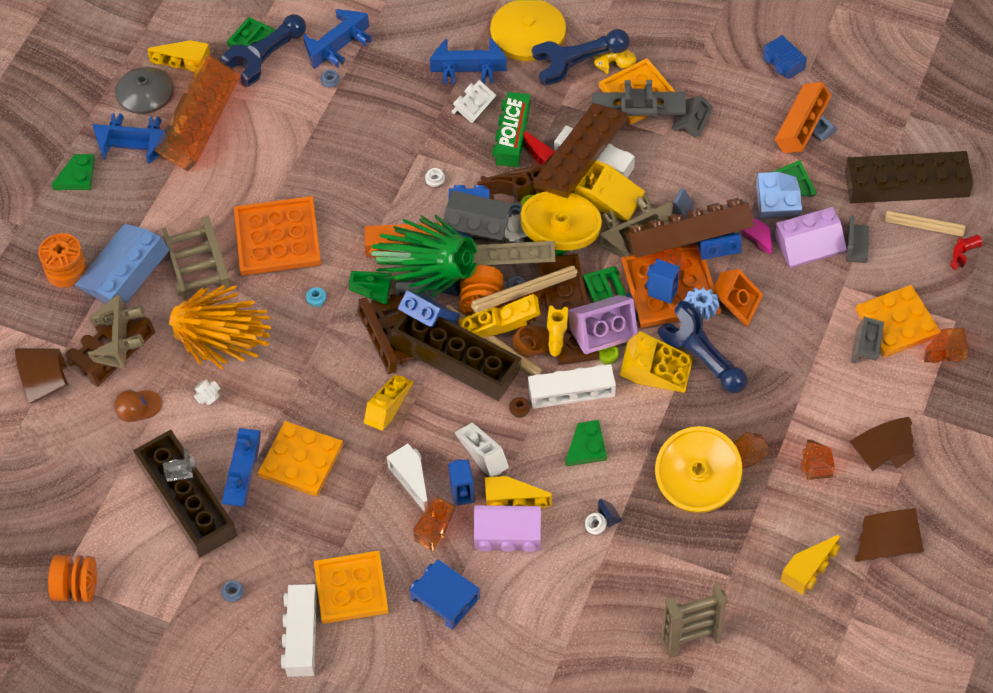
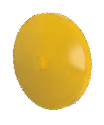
M515 0L501 7L493 16L490 26L491 38L505 56L519 61H536L531 53L532 48L547 41L555 42L561 46L566 36V23L561 12L548 2L542 0Z
M542 192L530 197L524 203L521 210L520 223L525 234L534 242L555 241V250L565 251L581 249L593 243L599 236L602 219L598 209L582 196L571 193L568 198L549 192Z
M689 427L678 431L663 444L656 459L655 475L662 494L671 504L686 512L707 513L721 508L733 498L742 480V460L736 446L722 432L709 427Z

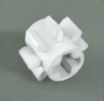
M205 379L194 388L196 390L194 398L199 404L205 402L206 405H210L219 398L220 395L217 391L221 388L215 380L209 382Z

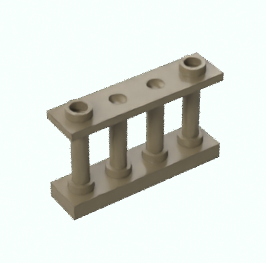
M209 215L201 217L203 226H199V229L171 237L168 236L166 227L162 228L164 236L161 238L169 248V255L178 284H175L178 296L182 295L184 301H188L187 291L215 283L217 285H225L226 287L223 290L231 287ZM201 236L202 238H207V241L204 242L205 244L173 252L171 246L172 244ZM204 252L212 254V257H209L210 260L178 268L176 260ZM211 267L212 269H217V273H214V276L183 284L181 278L183 275Z
M555 241L476 245L478 253H474V263H477V265L556 262Z
M718 583L713 584L712 596L681 605L676 603L674 596L665 599L662 641L669 658L678 656L679 647L682 643L712 634L716 644L721 642V635L724 633L725 606L728 603L725 591L720 590Z

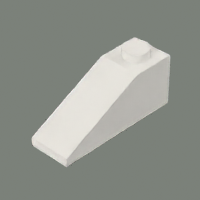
M473 422L455 432L456 437L480 469L489 477L497 476L509 468L502 447Z
M406 444L387 456L388 468L421 509L427 512L429 510L421 466L422 457L417 449H412L409 444Z

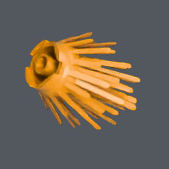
M222 285L205 296L203 295L208 292L209 288L203 290L202 287L188 301L185 300L179 306H175L171 312L169 325L173 327V337L178 341H182L188 353L190 351L200 365H202V361L195 351L203 360H208L209 358L222 370H224L223 366L219 362L228 363L226 359L205 344L217 348L242 362L246 359L238 352L253 357H258L259 355L239 347L252 349L257 344L269 345V342L256 339V337H270V334L264 331L265 329L270 330L271 327L261 324V320H257H268L270 317L252 315L265 314L267 311L237 310L251 307L255 301L249 300L212 305L238 296V293L221 296L234 290L237 285L225 290L223 289L226 286Z

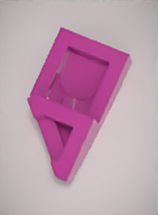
M753 219L755 227L741 230L742 236L757 242L758 249L771 254L772 236L770 227L757 219Z

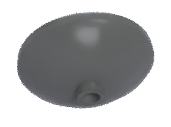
M154 67L133 69L122 76L116 86V97L119 104L125 110L136 114H147L161 109L170 101L173 95V84L169 75Z

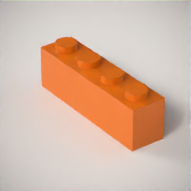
M823 82L803 84L775 138L783 153L803 152L832 96Z
M423 223L418 224V225H422V226H424V227H427V228H429V229H431V230L437 232L436 230L430 228L429 226H427V225H425V224H423ZM408 224L364 226L366 257H385L372 256V251H392L372 249L371 246L373 244H410L390 241L380 237V234L405 236L395 232L393 226L425 234L429 233Z

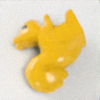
M630 50L619 54L611 52L610 54L594 57V66L604 71L605 74H609V63L616 62L618 67L626 69L634 65L637 58L634 52Z
M549 306L547 320L549 352L554 357L558 356L562 350L563 335L567 330L568 307L558 310L554 309L553 306Z

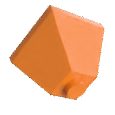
M739 268L721 272L714 286L720 301L744 326H748L764 294Z

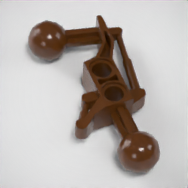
M534 162L530 167L490 177L482 176L481 181L477 182V185H484L486 189L490 190L489 199L495 200L494 194L502 193L511 195L517 201H521L527 195L546 192L533 186L534 179L545 165Z

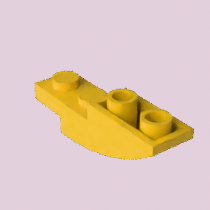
M532 294L500 308L493 306L458 320L459 326L482 338L521 328L527 325V320L540 315L538 298Z

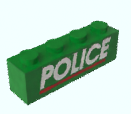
M507 92L506 99L502 100L501 111H503V114L499 115L498 121L500 130H496L495 141H497V145H493L492 157H495L496 165L519 167L523 133L527 128L531 107L530 94Z

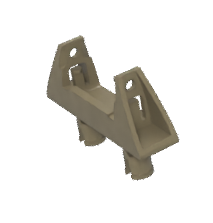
M644 195L643 200L639 197L636 203L644 214L623 224H619L612 210H609V215L606 213L602 214L601 218L609 230L600 233L598 244L619 257L631 256L626 248L625 243L627 241L624 231L629 230L631 225H648V221L653 219L667 220L668 216L671 215L670 202L654 208L647 195Z
M116 295L89 317L94 327L104 324L112 325V342L88 352L93 362L126 368L127 351L144 347V339L141 334L126 339L128 321L144 317L143 313L145 312L141 304L127 309L120 295Z

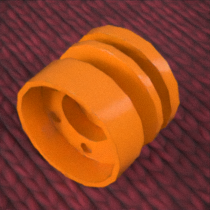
M58 233L46 238L39 246L38 255L45 276L52 285L57 287L73 286L87 270L80 243L74 236L67 233Z
M477 265L474 274L470 278H461L460 309L468 316L477 313L471 307L472 301L503 290V274L500 270L487 265ZM502 303V304H499V305H496V306H494V307H496V308L503 307V303Z
M54 555L50 563L48 591L51 601L68 602L72 594L74 602L83 600V602L91 603L97 586L95 557L86 556L84 559L83 556H77L73 563L72 556Z

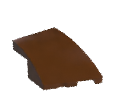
M15 349L19 375L29 403H35L68 386L62 371L67 368L60 349Z
M909 417L880 424L850 441L872 472L888 460L896 468H899L915 456L914 447L912 446L914 442L911 432L912 421Z
M916 508L865 516L862 525L863 531L859 538V542H861L860 548L855 556V562L924 552Z

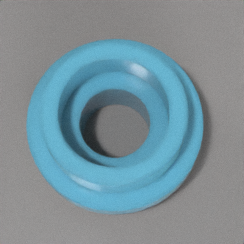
M314 287L306 293V301L313 307L322 306L326 300V292L322 288Z

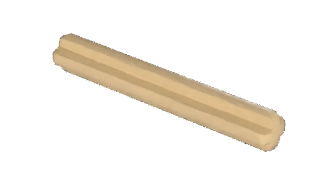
M890 210L886 211L885 222L961 237L965 232V225Z

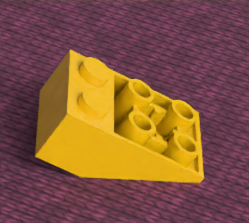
M596 160L574 189V194L590 201L600 212L609 215V210H612L616 218L629 221L638 207L636 200L639 197L642 199L645 191L610 165Z
M639 331L627 342L619 375L636 384L684 393L693 356Z

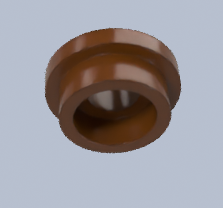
M517 397L511 400L509 410L515 417L522 418L529 413L530 403L526 398Z

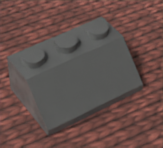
M452 190L443 221L450 224L460 234L503 243L511 203Z

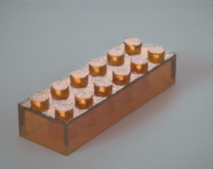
M208 54L198 64L154 151L188 172L198 162L241 75Z

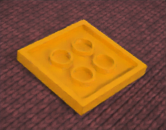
M648 58L599 82V88L603 93L625 92V80H631L632 89H644L646 80H652L653 92H676ZM657 101V104L663 105L662 102ZM615 102L614 105H621V102ZM628 116L626 121L632 125L648 116Z
M912 285L856 305L855 310L861 320L865 316L884 322L880 351L884 358L938 338L941 335L940 329Z
M284 421L258 471V476L318 497L343 447V441Z
M379 551L314 561L322 624L389 614Z

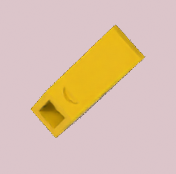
M192 40L147 49L151 63L185 69L191 72L204 73L211 57L209 44Z
M395 374L367 402L364 424L383 431L393 420L412 387L413 381Z
M507 476L485 478L487 506H541V509L552 506V493Z
M836 535L795 554L782 571L780 581L804 595L807 589L812 590L817 582L816 577L819 572L823 574L829 565L828 560L830 557H835L841 548L839 545L840 536Z

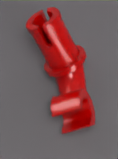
M976 234L965 239L958 238L953 248V258L950 262L954 270L958 268L959 263L962 268L965 266L967 258L963 254L967 250L982 246L980 235Z

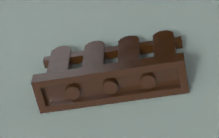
M392 294L387 304H382L375 300H371L370 304L367 297L361 298L358 302L357 312L388 375L396 373L397 364L401 363L402 366H405L407 361L416 359L390 345L392 329L404 315V312L398 309L404 296ZM394 311L398 313L388 317L384 316V314Z
M145 316L143 318L130 319L127 323L126 339L141 334L145 343L156 333L150 319ZM112 325L96 326L97 334L94 337L85 335L81 338L83 347L80 350L71 348L66 352L68 365L72 367L75 364L81 368L82 374L88 375L91 383L97 387L118 367L93 362L85 354L88 351H94L98 347L105 345L100 341L102 338L112 342ZM139 348L129 349L126 353V360Z

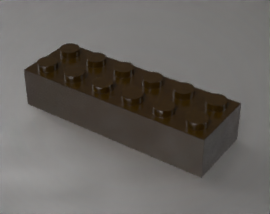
M967 151L847 157L845 176L850 204L970 197L973 179Z
M404 313L391 332V346L497 401L502 398L520 371L521 357L442 317H438L434 326L430 327Z
M172 430L133 450L138 465L199 558L237 537L233 521Z

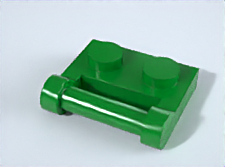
M616 266L583 275V281L593 303L614 297L606 278L612 280L618 295L626 296L627 293L618 276L619 271Z

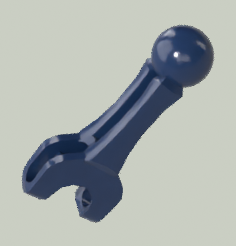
M297 14L287 16L278 29L263 40L250 46H232L222 55L220 64L225 69H231L235 66L246 68L241 73V83L245 87L251 86L260 79L261 65L274 51L290 42L291 38H299L305 33V20Z
M613 29L607 36H602L580 45L561 47L552 41L538 44L532 48V56L538 61H552L550 67L540 72L539 81L542 85L558 83L566 77L569 68L584 60L610 54L611 52L616 54L623 53L629 47L630 38L624 30Z
M680 301L675 307V314L678 316L681 324L680 329L672 323H665L659 327L658 335L666 344L674 348L683 346L698 356L712 370L716 378H720L724 390L729 393L741 392L746 387L748 380L745 371L734 366L713 346L703 331L701 313L689 302Z

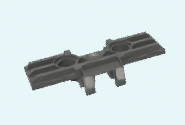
M625 80V92L592 93V104L596 103L627 112V116L652 115V118H656L657 115H686L685 92H653L652 80H646L644 89H632L631 80ZM657 101L662 102L663 105L657 104ZM621 102V105L615 106L614 103Z

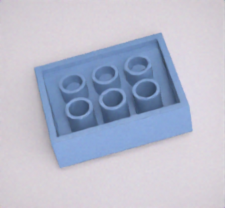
M124 224L75 283V286L103 303H107L116 295H120L124 304H126L168 253L169 248L163 239L153 232Z

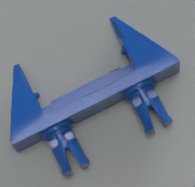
M337 9L335 10L336 18L342 22L321 37L319 41L313 38L310 39L306 34L303 35L304 43L314 69L327 59L337 68L339 63L343 65L345 58L338 54L337 51L354 38L364 46H367L366 41L372 42V36L365 32L369 28L367 13Z
M489 38V51H448V40L445 39L430 57V72H443V83L446 85L448 77L451 79V84L455 83V72H482L481 82L485 84L486 78L489 77L491 84L494 81V71H507L506 56L492 38Z
M115 113L111 115L110 125H92L104 160H106L107 152H109L112 146L116 148L148 150L146 158L147 162L151 163L172 144L169 130H159L162 120L158 116L155 122L152 116L149 118L147 128L121 126L124 116L120 113L117 119Z
M239 428L222 499V504L247 506L248 492L259 452L260 430Z

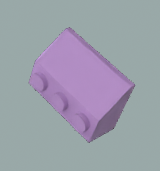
M833 207L776 223L775 239L789 268L847 251L841 221Z
M618 295L568 310L570 331L584 354L628 342L629 339L638 333L633 298Z
M474 505L475 550L484 552L491 550H502L504 552H511L513 550H524L525 552L541 551V506Z

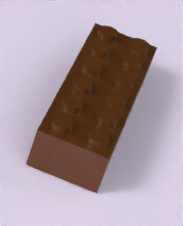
M733 198L726 200L727 204L724 205L714 203L707 205L705 210H699V208L688 210L686 215H680V213L672 214L664 221L658 218L648 221V225L645 226L640 224L631 225L629 230L624 231L629 253L633 257L638 258L755 227L749 203L742 199Z

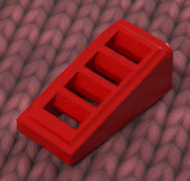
M525 131L523 133L524 147L537 163L546 165L555 151Z

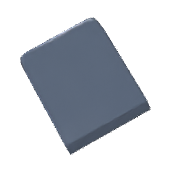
M821 115L813 134L823 142L838 129Z
M681 188L673 202V214L680 213V215L688 214L687 211L693 208V201L686 190Z

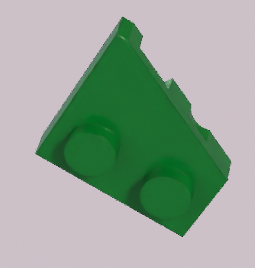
M74 154L53 181V190H91L95 164L94 154Z
M599 420L578 423L566 457V467L606 461L607 454Z

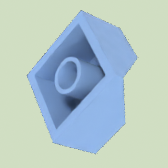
M780 172L758 173L756 188L759 218L799 216L802 211L797 178Z

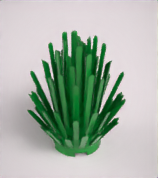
M420 214V222L437 232L403 219L404 223L429 234L393 226L395 232L405 236L380 234V237L390 241L410 244H373L371 246L372 249L392 251H372L371 255L385 256L375 258L378 262L377 264L411 266L376 269L379 272L410 271V273L387 276L383 280L395 279L396 281H406L430 277L412 283L409 287H419L432 282L412 291L419 293L425 290L424 292L435 290L442 286L432 294L431 298H433L444 289L447 290L461 278H470L474 274L477 263H474V253H478L472 238L463 237L456 229L444 222L436 214L435 219L444 227Z

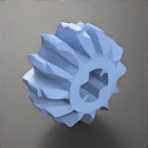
M704 286L701 290L695 287L693 292L688 291L684 301L692 304L701 313L702 318L707 321L710 319V316L715 317L719 309L717 294H713L712 289L706 291Z

